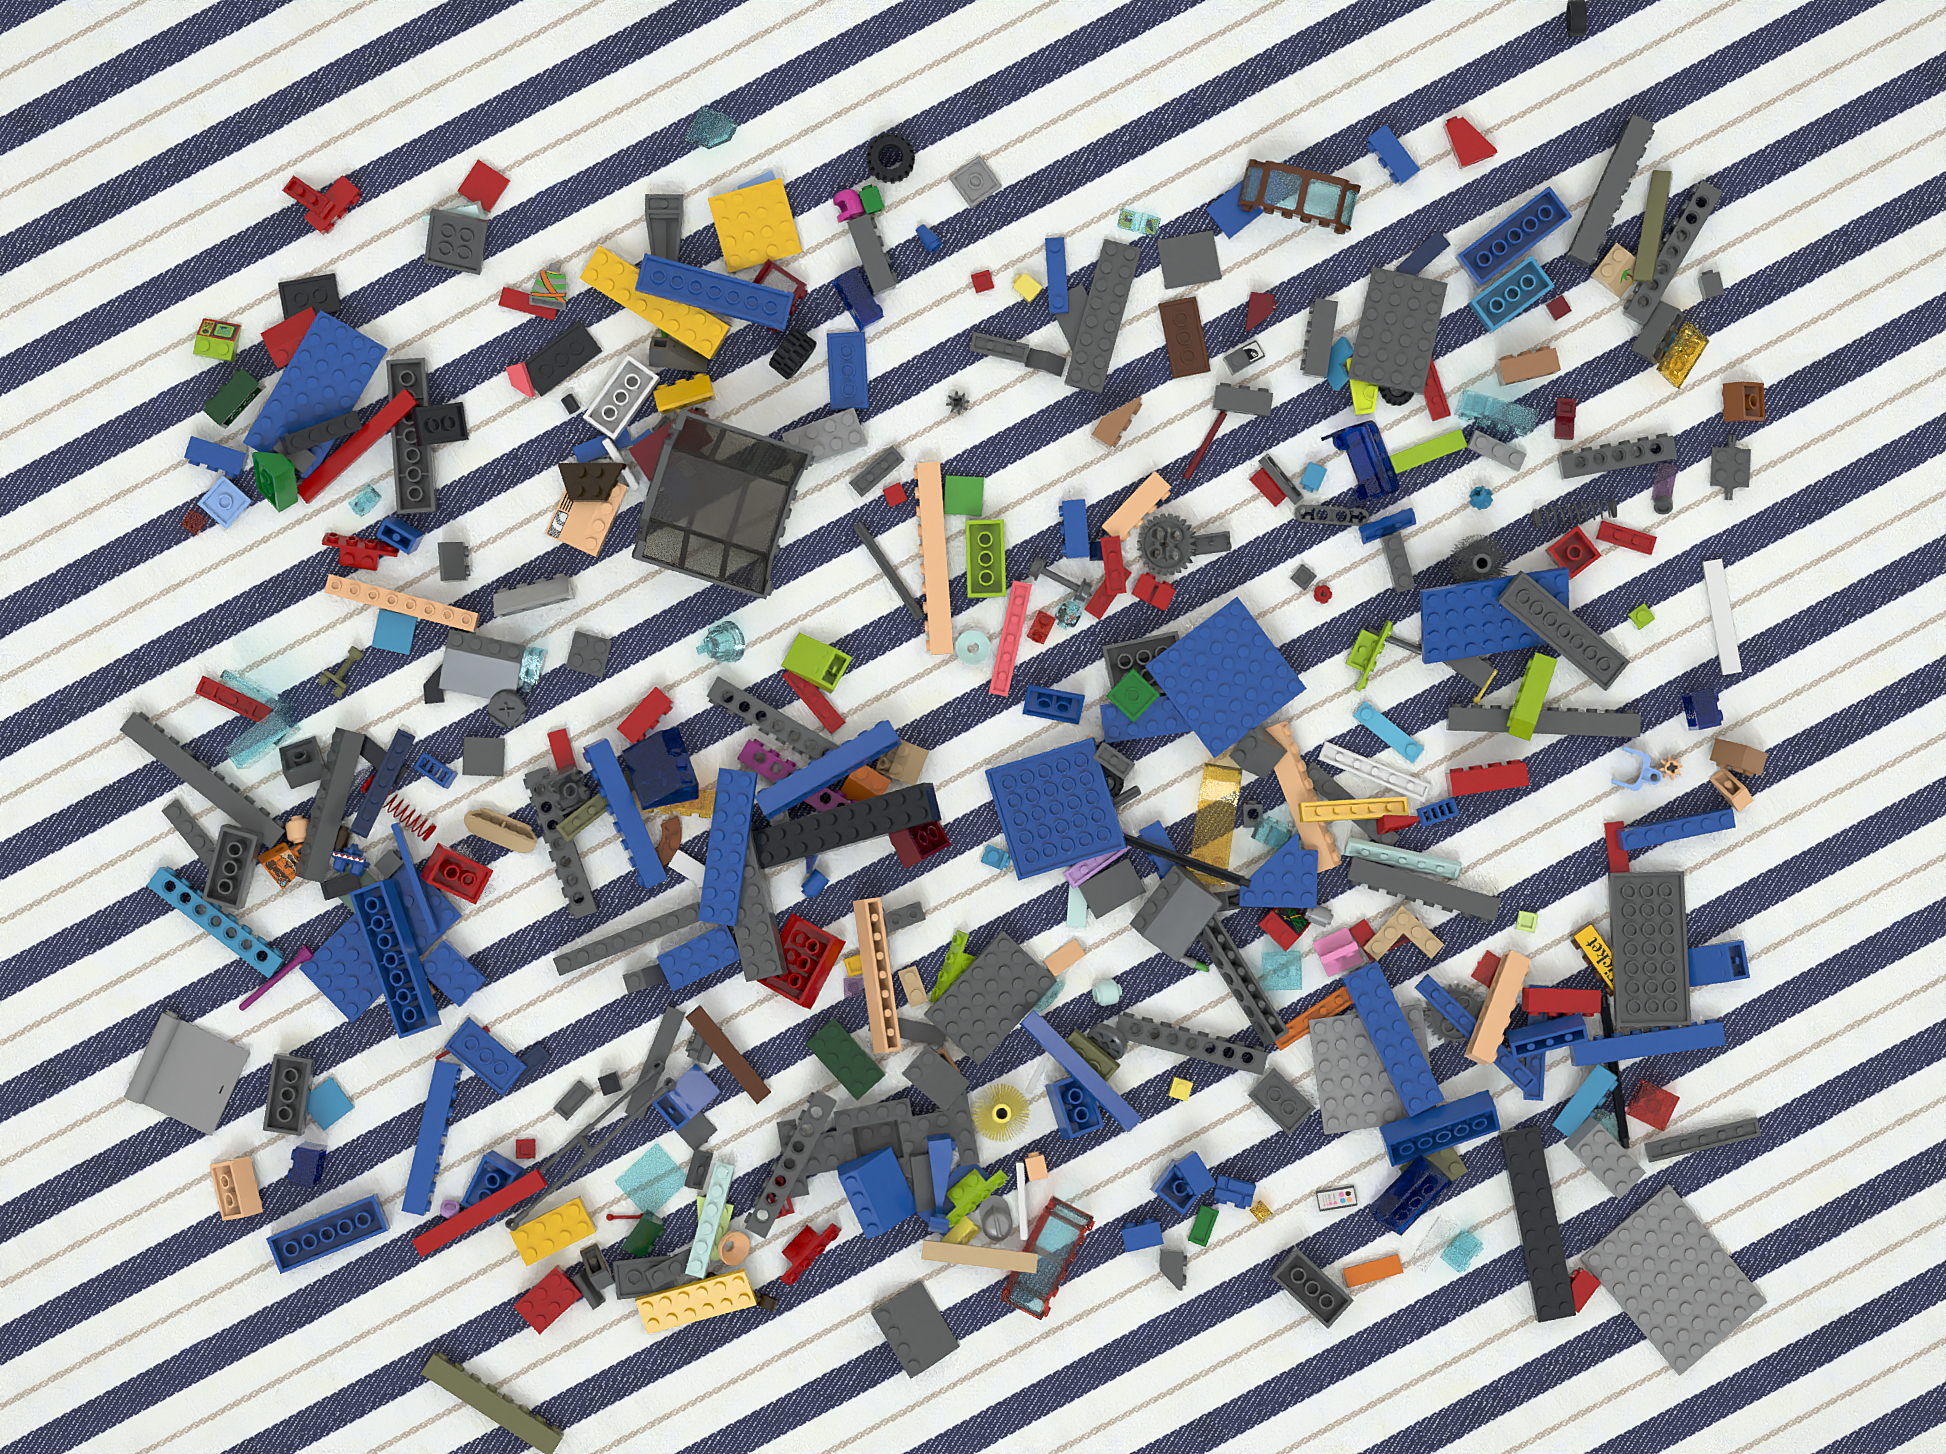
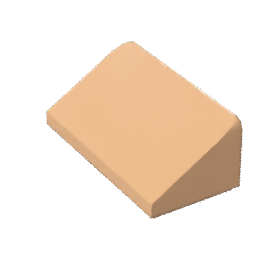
M1074 938L1044 960V962L1056 977L1086 954Z

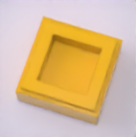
M860 954L843 959L849 978L863 974Z

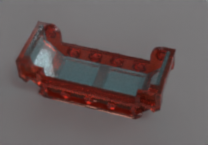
M1052 1194L1022 1249V1252L1038 1253L1036 1273L1011 1271L1006 1285L1001 1292L1000 1300L1039 1320H1042L1043 1316L1047 1317L1051 1310L1049 1306L1051 1297H1056L1059 1291L1057 1285L1060 1280L1064 1281L1068 1270H1066L1068 1264L1074 1262L1077 1256L1075 1250L1077 1246H1082L1086 1238L1084 1233L1087 1230H1092L1095 1224L1093 1220L1094 1215L1088 1214Z

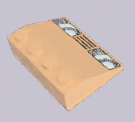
M618 482L607 502H572L569 500L565 488L545 534L598 558L629 488Z

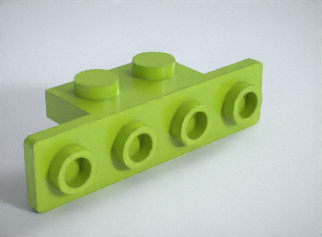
M1388 619L1385 621L1379 636L1361 629L1345 664L1362 671L1354 688L1358 692L1366 688L1369 681L1367 678L1370 671H1374L1377 661H1375L1378 654L1381 655L1384 650L1385 644L1383 642L1386 636L1389 637L1393 631L1392 622Z
M957 930L953 936L952 944L945 956L942 970L938 974L937 983L931 992V1002L934 1003L976 958L963 953L969 934Z
M974 1169L946 1193L956 1206L946 1216V1219H949V1227L951 1228L959 1224L966 1214L973 1212L981 1201L988 1199L995 1189L1004 1185L1008 1176L1002 1170H999L989 1180L985 1181L981 1174Z

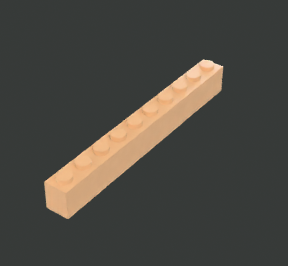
M940 462L917 463V468H913L914 479H918L919 486L915 487V498L920 500V506H916L917 518L921 517V525L917 526L918 537H922L923 544H919V554L924 556V563L920 564L921 575H925V582L922 583V594H926L927 602H923L924 613H928V621H924L925 632H929L930 639L926 640V651H930L931 655L954 654Z

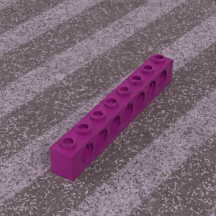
M755 738L753 741H747L737 757V760L773 782L781 778H787L790 773L796 770L795 767L797 765L789 759L786 761L780 759L779 756L781 754L773 749L767 751L763 748L764 744ZM759 752H763L766 756V760L763 763H758L755 759L756 754ZM779 762L782 765V770L776 774L772 771V765ZM828 787L803 800L821 812L837 808L839 803L847 805L857 802L853 799L851 802L846 800L844 793L837 789L833 792ZM823 793L831 795V801L828 804H824L820 800Z

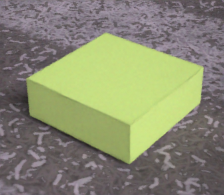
M1519 911L1515 929L1535 933L1538 914Z

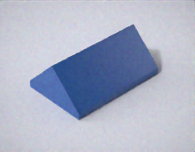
M1028 684L1022 714L1079 725L1085 695Z

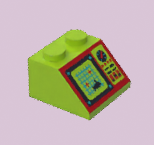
M203 318L196 334L193 354L235 363L242 325Z

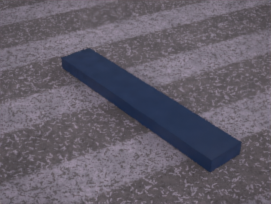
M398 728L352 823L350 832L365 839L368 838L416 736Z

